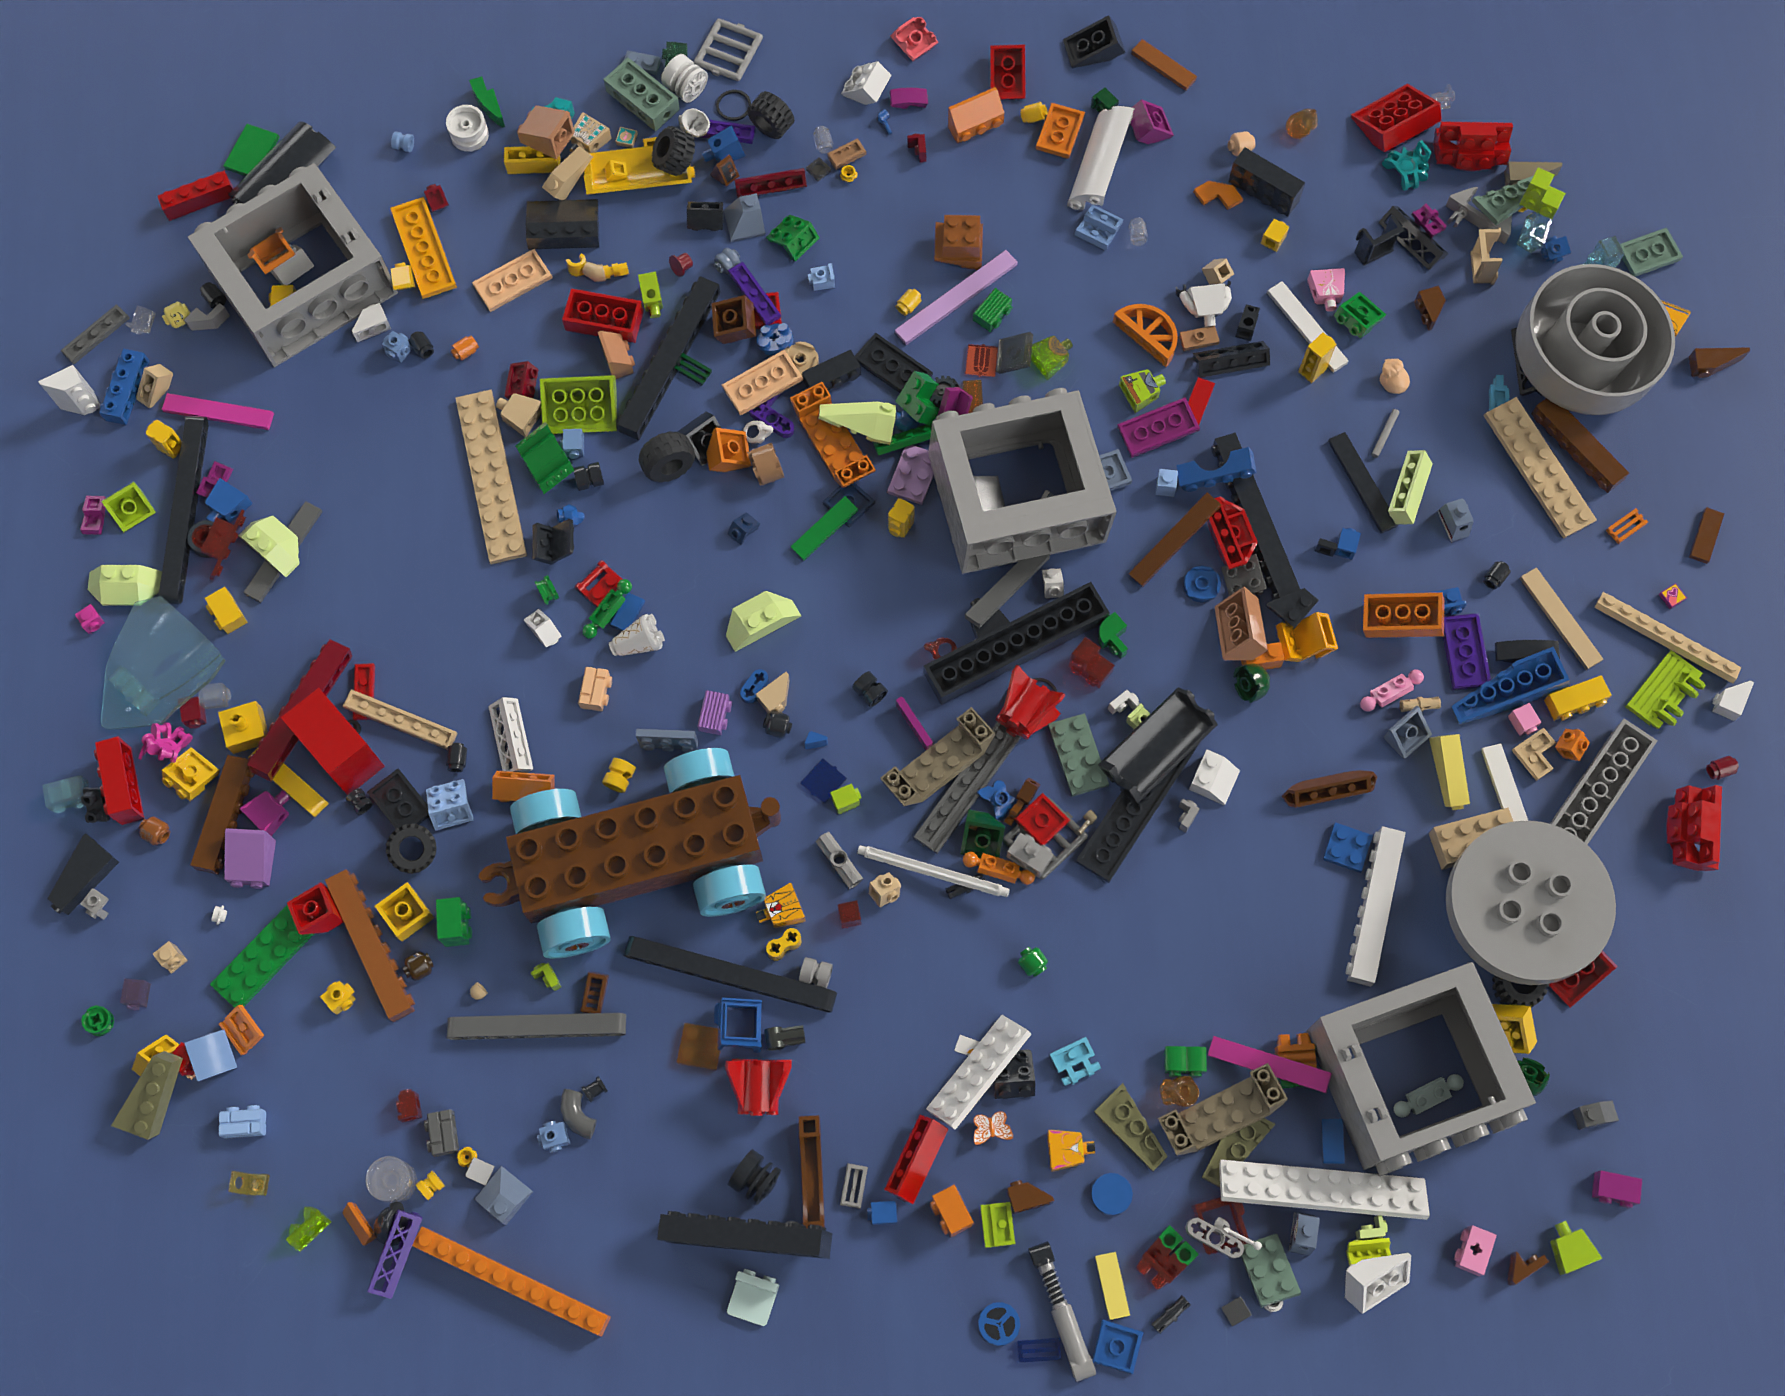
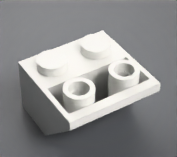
M878 61L856 66L852 71L850 79L845 83V88L841 94L865 105L876 103L891 74Z
M290 244L296 255L270 271L281 285L290 284L314 267L303 249L294 244ZM285 249V250H284L281 254H279L278 256H277V255L274 256L273 258H271L270 260H268V263H270L271 261H273L274 259H276L277 257H279L280 255H282L283 253H285V252L288 251V250Z

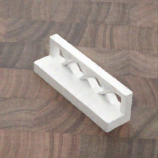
M502 697L488 706L502 770L530 772L533 770L518 699ZM498 707L500 708L499 717H498L497 711H496V708H498ZM502 724L504 726L503 734H501ZM506 742H507V744H508L507 752H505V744H506ZM511 760L513 768L509 770V762Z

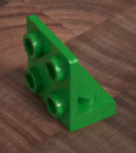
M793 215L785 217L766 236L768 241L784 246L793 261H797L820 238L810 221Z

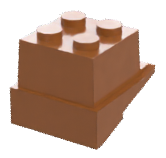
M944 215V223L936 222L934 261L960 265L963 268L974 270L982 268L983 224H981L980 215Z

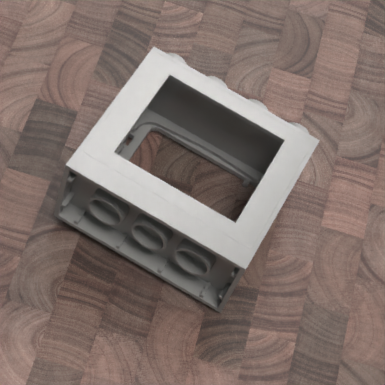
M1057 388L1049 391L1045 398L1031 400L1029 396H1019L1012 399L1009 405L997 408L992 403H985L975 407L973 413L958 415L956 411H947L938 415L936 420L932 422L928 455L962 574L1015 563L1023 559L1106 543L1117 512L1079 390L1067 393L1065 388ZM1044 443H1049L1053 446L1067 494L983 511L969 459L1038 445L1039 449H1043Z

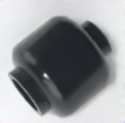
M772 711L770 714H766L762 727L765 728L766 734L782 738L786 733H790L792 723L789 722V715Z

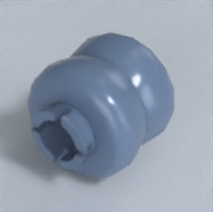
M725 248L720 254L715 256L714 266L718 272L728 274L729 269L740 263V255L735 249Z

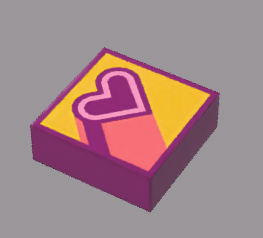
M1676 583L1658 594L1669 609L1687 599Z

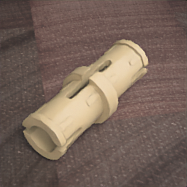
M1417 697L1416 699L1400 700L1399 706L1401 712L1411 711L1416 706H1419L1421 712L1428 709H1440L1441 700L1439 697Z

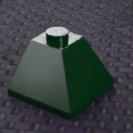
M969 809L960 854L965 855L967 852H974L978 858H981L982 853L999 858L1005 826L989 813Z

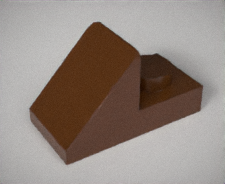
M1517 1251L1511 1253L1507 1283L1510 1286L1516 1285L1549 1263L1545 1255L1537 1257L1534 1254L1526 1259L1525 1263Z

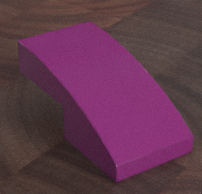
M891 89V107L907 109L909 105L926 108L928 105L927 89Z
M214 461L208 476L203 477L196 493L208 498L219 478L227 482L233 469Z
M86 496L82 509L84 513L80 529L82 534L101 535L105 518V506L101 501L106 499L105 496Z

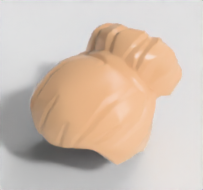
M1397 358L1386 359L1380 375V383L1389 393L1401 394L1407 390L1410 384L1409 375L1403 368L1402 361Z

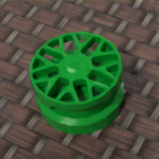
M548 575L539 582L537 580L534 581L546 605L549 604V600L559 599L558 593Z
M96 1005L87 1009L86 1013L82 1015L81 1022L83 1028L92 1035L103 1036L113 1028L114 1016L103 1006Z

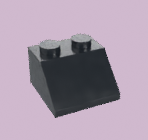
M707 411L677 431L688 437L695 451V459L701 466L708 462L706 453L713 430L721 428L715 416Z

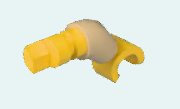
M582 253L579 255V263H572L570 259H566L568 271L572 276L585 275L595 282H604L606 279L611 278L612 275L618 277L629 274L627 263L611 264V267H608V265L603 266L602 264L597 265L586 262V257Z

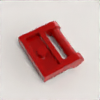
M602 560L597 563L598 566L581 583L578 582L575 585V588L596 607H598L611 589L617 591V584L622 580ZM602 572H605L606 575L588 591L586 587Z

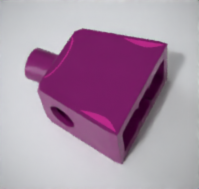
M284 790L275 797L268 791H264L243 805L240 810L260 830H265L272 836L289 815V812L283 805L291 797Z

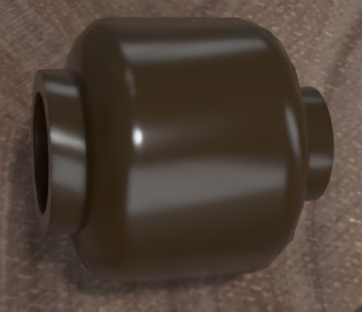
M418 951L405 958V966L402 969L407 978L411 977L414 981H418L430 975L432 972L431 968L434 965L428 953L424 954Z

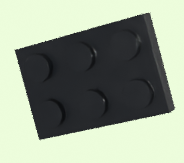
M399 768L367 791L396 829L406 824L419 825L430 817L427 803Z

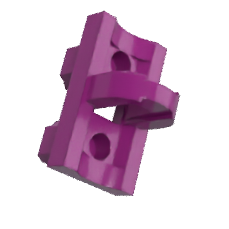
M1427 203L1420 209L1412 212L1415 222L1431 238L1447 227L1438 217V211L1436 209L1432 210Z

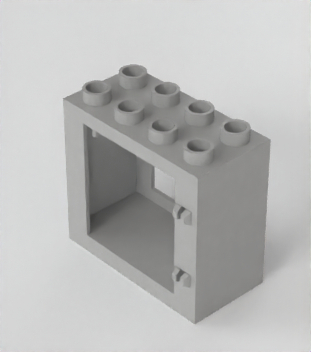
M315 163L308 167L294 169L286 180L277 185L265 186L255 198L244 204L238 203L231 206L227 210L226 215L214 222L200 224L194 233L188 236L207 270L274 368L358 318L362 310L368 306L381 304L398 294L397 290H393L392 278L382 256ZM322 224L348 261L265 309L240 273L256 263L254 258H248L249 249L275 233V230L279 227L283 228L282 235L288 243H291Z
M1473 962L1322 1016L1305 1031L1309 1034L1311 1043H1314L1316 1058L1321 1070L1332 1073L1329 1089L1363 1170L1376 1166L1379 1176L1411 1164L1412 1160L1409 1156L1411 1152H1414L1417 1162H1420L1451 1149L1447 1140L1449 1138L1452 1139L1455 1148L1489 1135L1490 1133L1486 1127L1487 1124L1490 1125L1493 1134L1514 1127L1528 1120L1524 1109L1536 1104ZM1443 1015L1482 1106L1398 1136L1360 1044ZM1349 1048L1352 1049V1052L1355 1056V1058L1351 1059L1352 1055L1349 1051ZM1375 1108H1377L1381 1120L1379 1121L1375 1110H1373Z

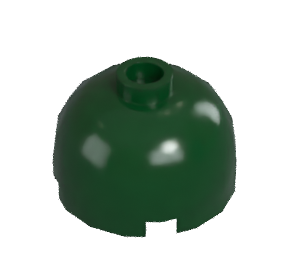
M1252 663L1238 666L1235 669L1233 678L1236 677L1237 683L1234 686L1242 700H1249V703L1263 698L1268 693L1270 676L1262 666Z
M1523 1058L1522 1061L1518 1060L1517 1062L1532 1095H1539L1548 1084L1549 1072L1547 1074L1544 1071L1545 1067L1535 1060Z

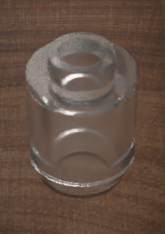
M825 126L815 128L812 134L817 150L821 154L831 152L834 143L829 128Z
M1142 218L1132 219L1128 226L1130 241L1136 246L1144 245L1148 241L1146 223Z

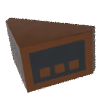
M730 155L716 164L710 173L714 179L726 187L739 177V173Z

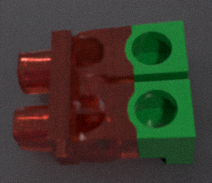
M1170 1225L1167 1226L1141 1256L1142 1259L1136 1266V1269L1143 1276L1151 1268L1157 1273L1150 1281L1157 1290L1166 1284H1170L1199 1255L1186 1241H1183L1171 1255L1169 1254L1183 1240Z

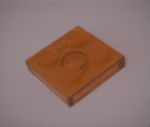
M684 1023L677 1064L717 1070L721 1050H717L718 1028Z

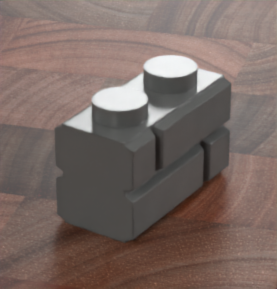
M448 1109L428 1113L427 1120H424L425 1131L429 1132L430 1140H427L428 1152H432V1155L435 1157L458 1153L459 1143L454 1111Z

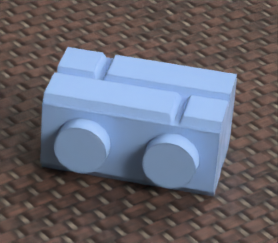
M257 1105L247 1106V1110H239V1107L226 1108V1111L219 1113V1137L226 1139L264 1136L266 1134V1111L259 1109L260 1106Z

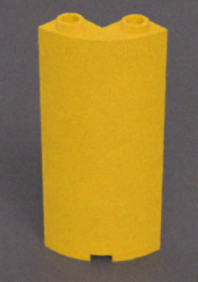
M653 146L589 153L593 158L584 170L586 195L692 183V178L695 177L694 167L689 165L686 171L678 176L657 169L652 163ZM608 161L625 162L628 178L607 181L605 166Z

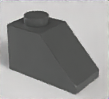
M1613 1101L1597 1102L1572 1110L1579 1130L1619 1121Z

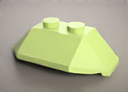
M274 516L251 522L238 535L285 577L299 565L298 537Z
M101 565L90 571L88 590L103 606H140L159 593L162 571L141 565Z
M765 591L732 609L726 637L736 652L801 617V614L791 599Z

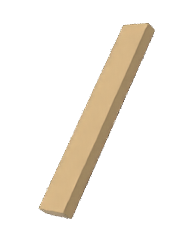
M1537 567L1521 576V582L1585 670L1604 660Z
M352 689L343 704L344 709L448 750V746L454 743L458 734L456 731Z

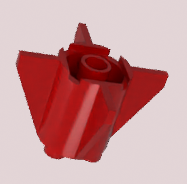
M1016 665L1012 671L1004 707L995 719L1007 728L1006 732L1013 737L1018 735L1028 740L1031 734L1057 720L1061 713L1055 706L1063 700L1065 694L1050 691L1044 685L1042 687L1036 685L1037 681L1029 678L1019 665Z
M732 1059V1061H726L725 1070L738 1102L737 1114L762 1116L766 1112V1115H778L779 1098L792 1068V1060Z

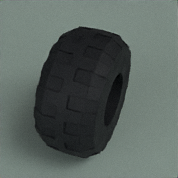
M669 431L658 434L646 442L640 450L638 462L648 479L659 483L669 482L679 478L692 467L695 451L686 435Z

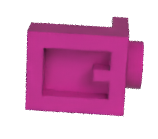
M91 604L75 614L82 628L88 634L97 631L105 624Z

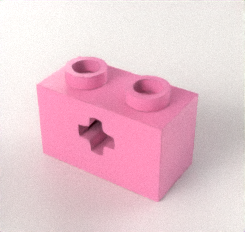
M1473 1225L1464 1229L1461 1235V1241H1463L1461 1249L1458 1248L1454 1256L1456 1261L1455 1267L1477 1276L1484 1275L1497 1235ZM1475 1246L1474 1249L1477 1253L1473 1254V1250L1470 1247Z

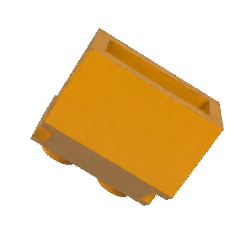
M1316 612L1304 618L1295 629H1292L1286 623L1275 625L1285 661L1300 662L1313 655L1316 658H1321L1338 649L1330 618L1326 613Z

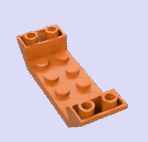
M823 382L790 397L802 427L832 477L840 486L844 488L876 471L868 456L862 454L847 427H837L819 419L820 405L832 404L831 395Z

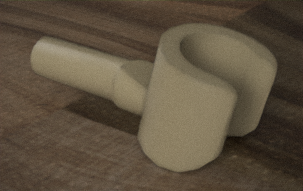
M1092 810L1083 816L1086 822L1077 831L1079 835L1096 820L1097 816Z

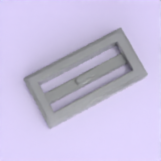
M847 1164L841 1206L861 1209L868 1167ZM851 1169H855L850 1200L847 1202L845 1200ZM859 1170H862L858 1202L853 1203Z

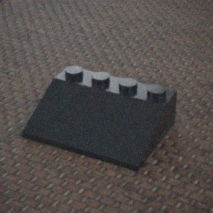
M598 199L527 201L526 242L528 250L600 248Z

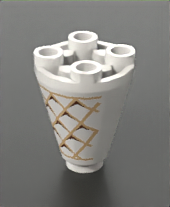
M653 614L641 616L609 642L614 656L650 652L662 648V642L665 639L662 632L658 631L655 626L656 620Z

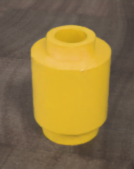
M1038 102L1024 106L1020 110L1022 121L1024 123H1033L1045 119V115H1047L1046 105Z
M908 289L897 301L896 309L904 316L911 314L921 303V294L916 289Z

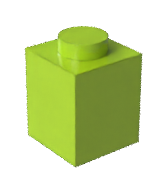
M852 783L830 792L838 815L860 806L859 799L862 798L858 788L854 789Z

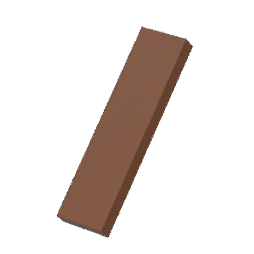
M1143 39L1132 49V55L1185 91L1197 80L1195 74Z

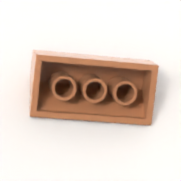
M1242 587L1214 606L1224 660H1253L1268 650L1259 599L1247 588Z

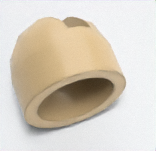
M478 982L470 989L471 997L477 1000L484 998L488 994L486 989Z

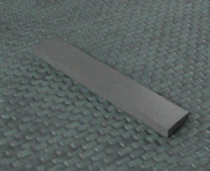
M306 501L288 526V529L298 537V548L323 512L320 508ZM265 560L245 589L244 594L261 603L281 573Z
M1050 554L1020 560L965 614V619L980 628L1050 559Z

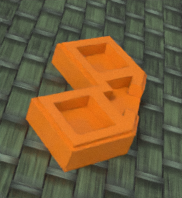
M1207 181L1196 187L1193 191L1203 205L1217 197L1227 210L1243 202L1242 196L1233 185Z

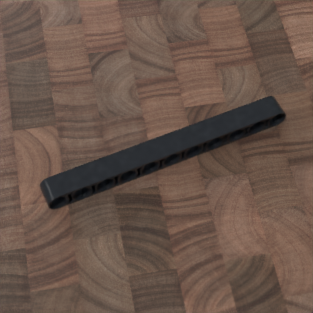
M187 416L185 419L159 589V601L162 604H181L183 602L191 549L187 536L195 522L199 495L196 492L201 482L209 427L206 416Z
M629 936L623 956L629 959L823 1012L832 1013L837 997V992L635 936Z

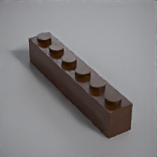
M1547 398L1534 408L1531 413L1534 420L1540 423L1546 429V432L1556 439L1560 447L1566 450L1572 459L1584 468L1586 474L1591 476L1601 489L1609 493L1629 475V472L1569 410L1556 405Z
M227 755L190 864L196 870L219 875L220 870L224 868L225 830L237 829V819L239 814L242 813L240 808L243 806L245 796L249 793L250 780L255 775L247 765L248 759Z

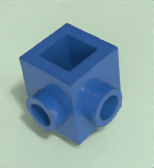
M1557 236L1546 239V243L1541 248L1543 259L1546 258L1547 262L1552 261L1553 264L1563 261V257L1571 254L1566 236L1558 239Z

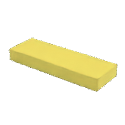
M1116 1252L1095 1256L1109 1320L1130 1316Z

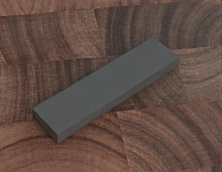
M116 304L60 351L73 364H76L129 320L130 317Z

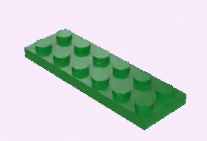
M286 905L210 985L234 1008L237 1005L245 1007L314 934L300 935L298 933L289 907Z

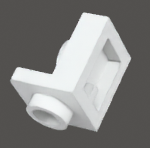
M1126 690L1109 704L1108 710L1112 715L1117 711L1119 713L1122 712L1128 705L1135 710L1140 705L1139 699L1134 693Z

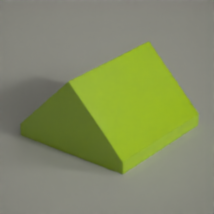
M135 482L130 483L101 501L123 532L156 513L143 491Z

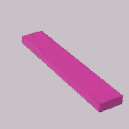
M167 393L162 407L163 412L183 416H206L208 420L265 430L270 429L274 416L273 411L169 393Z
M1213 1036L1208 1052L1210 1057L1251 1070H1255L1268 1063L1276 1078L1323 1093H1327L1332 1076L1330 1072Z

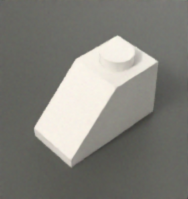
M372 304L362 310L352 330L357 342L391 329L381 304Z
M539 609L524 619V622L546 648L557 643L558 639L562 637L550 618Z
M1748 681L1727 688L1720 694L1717 693L1712 703L1715 705L1713 712L1735 721L1742 715L1754 682Z

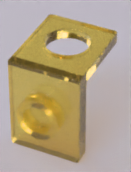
M232 1171L228 1192L266 1196L270 1175ZM238 1177H241L242 1186L237 1189L235 1181Z

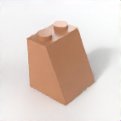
M535 106L528 113L527 119L519 126L517 131L520 143L556 160L575 133L570 112L542 106Z

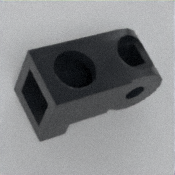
M1245 305L1235 337L1251 341L1259 316V307Z

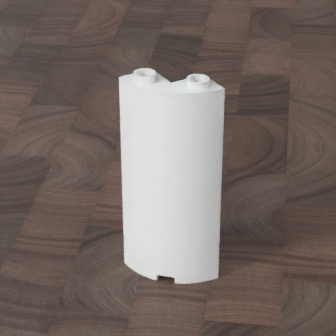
M1114 106L1112 110L1107 111V109H1104L1098 114L1067 206L1075 210H1084L1086 202L1092 205H1103L1126 131L1132 120L1134 108Z

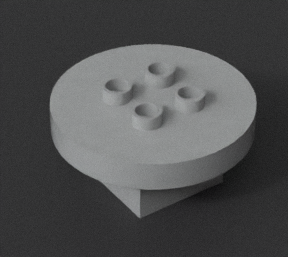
M1509 822L1491 828L1481 834L1462 852L1455 862L1446 889L1448 919L1454 935L1465 952L1488 972L1507 981L1519 984H1550L1574 975L1589 965L1602 952L1614 927L1616 916L1615 893L1605 866L1595 852L1577 836L1563 828L1544 822Z

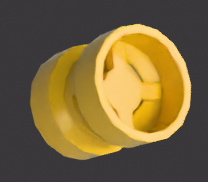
M433 1171L427 1174V1178L416 1183V1187L427 1200L434 1196V1192L445 1187L444 1183Z

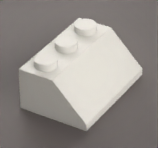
M74 365L38 381L62 410L86 415L100 408V403L93 389Z

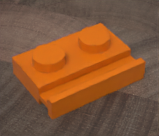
M237 1005L224 1018L225 1020L219 1023V1026L222 1030H225L227 1037L240 1055H246L247 1051L252 1049L265 1036L243 1005Z

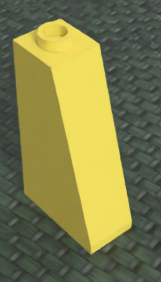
M1460 735L1431 737L1429 741L1445 807H1452V810L1464 809V805L1470 804Z

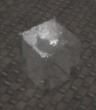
M223 683L199 685V703L205 709L228 707L231 693Z

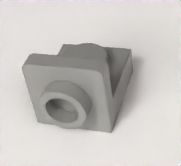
M1182 799L1179 808L1183 809L1184 813L1179 819L1181 823L1179 829L1186 833L1200 808L1193 801Z

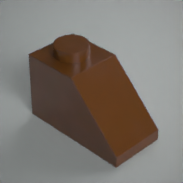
M1022 1180L1010 1183L1011 1187L1007 1188L1013 1214L1054 1202L1053 1196L1028 1182L1022 1183Z

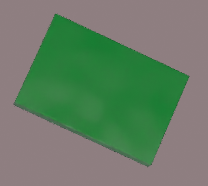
M246 124L223 165L224 168L247 176L275 147L280 138L279 135Z

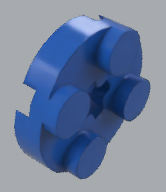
M786 323L764 325L761 327V332L757 337L759 349L769 356H774L788 346L790 348L794 341L792 331Z

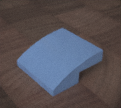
M1091 205L1074 235L1106 250L1124 219L1095 205Z
M225 1030L184 1043L197 1082L237 1068Z

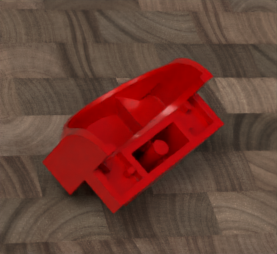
M1441 122L1440 128H1435L1434 153L1437 164H1449L1455 169L1470 172L1491 169L1495 165H1508L1511 154L1509 141L1513 124Z
M1688 785L1676 789L1675 804L1669 806L1667 818V844H1670L1673 850L1674 865L1697 871H1714L1719 869L1721 786L1714 785L1701 789ZM1695 844L1700 845V851H1698Z

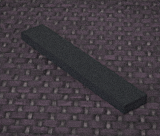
M1346 432L1329 438L1328 443L1380 533L1382 534L1397 527L1399 524H1395L1388 512L1389 506Z

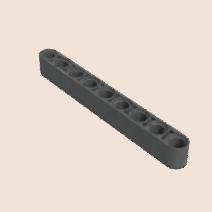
M626 1014L447 1018V1039L626 1035Z

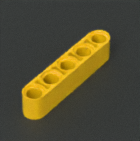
M283 763L273 781L316 818L329 803Z

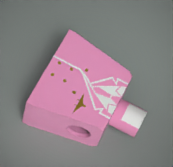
M1345 268L1311 270L1307 281L1314 302L1317 305L1325 304V309L1328 312L1336 310V303H1340L1343 298Z

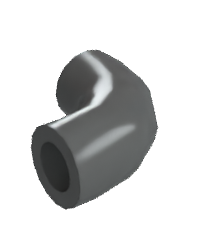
M564 1089L560 1106L564 1122L572 1132L591 1140L597 1120L586 1116L582 1112V1093Z

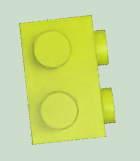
M1376 1237L1372 1240L1362 1241L1357 1239L1349 1242L1346 1251L1349 1265L1356 1264L1364 1259L1390 1256V1239Z

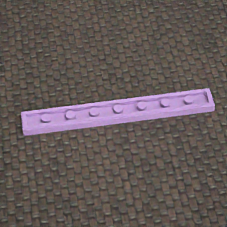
M1005 250L895 329V334L905 345L909 344L1016 267L1017 261Z

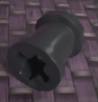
M599 1076L589 1085L581 1087L590 1102L599 1094L608 1092Z

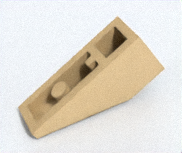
M578 146L551 172L542 188L554 198L565 200L593 156Z

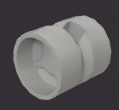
M805 957L799 981L808 984L814 983L815 986L827 989L833 964L823 961L819 964L816 959Z

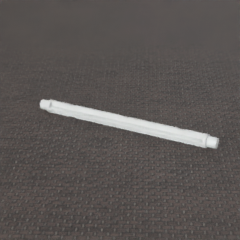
M860 845L858 848V854L864 855L865 858L933 876L998 897H1008L1010 889L996 883L870 846Z

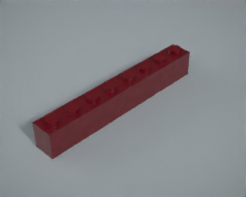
M331 639L321 647L320 655L312 661L310 670L306 675L302 676L297 690L291 693L289 702L281 708L276 722H272L268 734L260 740L258 749L249 757L247 765L252 773L272 782L299 740L281 717L317 688H320L327 696L353 657L350 648Z

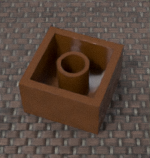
M745 295L711 303L714 337L722 344L756 337L754 305Z

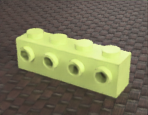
M1425 450L1407 451L1388 510L1395 524H1414L1433 464Z

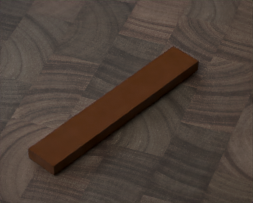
M1207 492L1133 568L1129 575L1144 587L1221 507V504Z

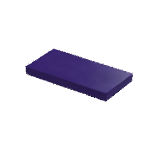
M1479 613L1444 616L1443 640L1452 690L1480 688L1481 685L1491 680Z

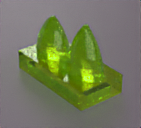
M304 1207V1222L302 1224H290L289 1236L286 1240L298 1251L303 1250L332 1222L328 1216L314 1207Z

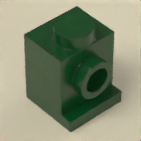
M1105 87L1092 96L1091 108L1094 109L1096 107L1099 113L1104 109H1107V111L1112 110V107L1119 104V100Z

